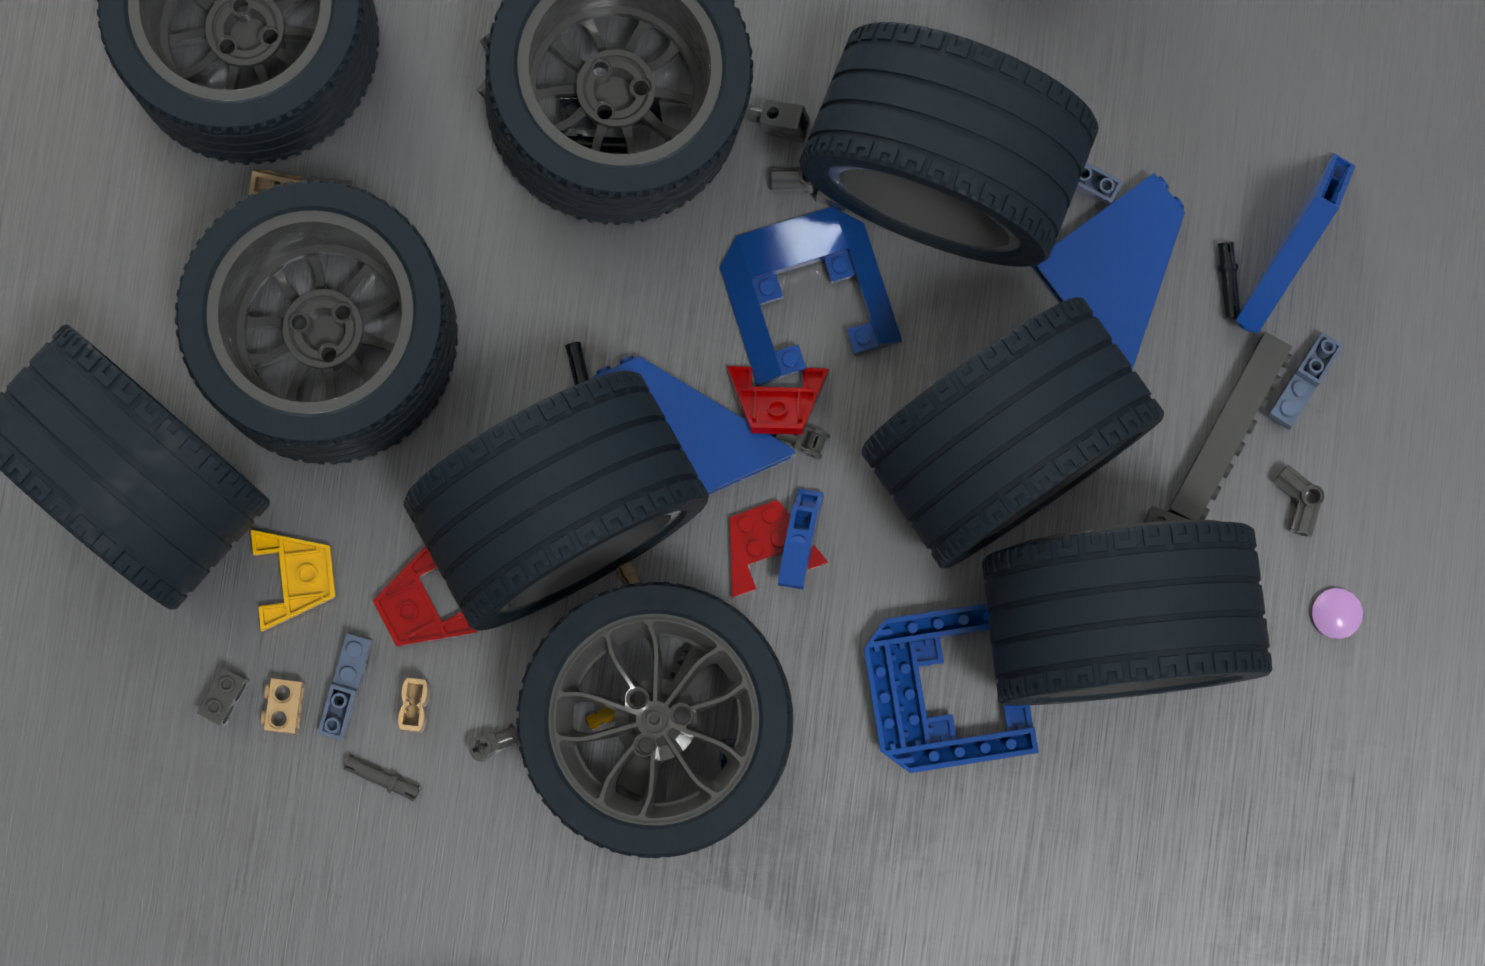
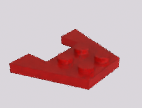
M727 366V374L750 433L802 435L828 376V368H806L803 371V388L752 387L751 366Z
M778 500L730 517L732 599L756 590L748 568L749 565L783 553L790 514ZM815 545L808 571L828 564V561Z
M426 546L373 600L397 647L477 633L475 629L469 626L463 612L442 622L420 580V577L437 569Z

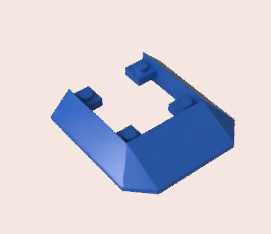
M829 207L735 237L720 265V270L757 386L806 370L799 344L778 351L774 350L760 306L783 299L776 274L824 260L831 284L855 277L869 323L847 329L854 355L902 342L865 224L860 220L834 207Z
M987 603L885 619L864 648L880 752L909 773L1039 753L1030 705L1003 706L1007 732L962 739L956 738L953 714L927 718L919 667L944 663L940 639L990 631L988 618L991 614L987 611Z

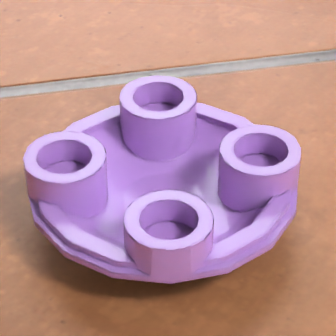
M1333 588L1324 591L1316 597L1312 607V618L1321 635L1342 639L1351 636L1358 630L1362 623L1363 609L1360 601L1353 593L1345 589Z

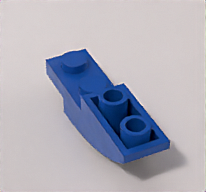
M798 489L784 544L778 578L779 586L804 589L814 547V537L824 499L823 492Z

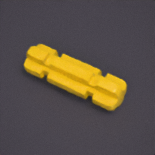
M604 707L598 711V714L595 715L593 713L587 716L586 722L591 730H595L601 727V723L607 724L615 720L616 711Z

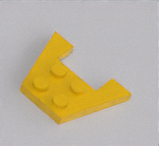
M251 530L254 556L279 553L284 603L258 606L261 632L336 598L331 546Z

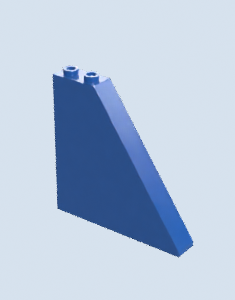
M1335 153L1330 158L1242 305L1236 322L1245 331H1253L1258 334L1338 211L1355 169L1354 164Z
M1155 173L1055 244L1048 260L1031 266L1059 303L1074 297L1085 299L1093 311V317H1098L1112 337V343L1117 344L1132 365L1131 370H1133L1185 214L1183 210L1184 205L1181 200L1171 195L1167 190L1169 189L1167 182L1161 176L1157 177Z
M634 356L626 357L619 361L620 365L614 368L610 366L603 367L596 371L597 375L593 376V378L618 371H633L642 375L650 389L649 392L652 393L666 421L680 442L681 450L685 451L697 472V479L702 481L709 495L795 457V451L790 446L770 434L750 433L745 419L640 356L636 358Z

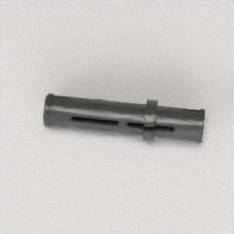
M351 754L346 760V766H344L343 770L386 788L387 792L391 794L395 792L411 801L416 800L421 786L406 781L397 773L392 774Z

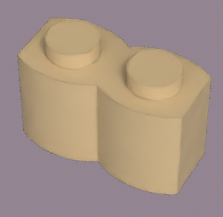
M406 678L401 692L404 704L398 715L399 728L403 731L422 733L427 724V711L425 707L431 695L430 684L423 679Z

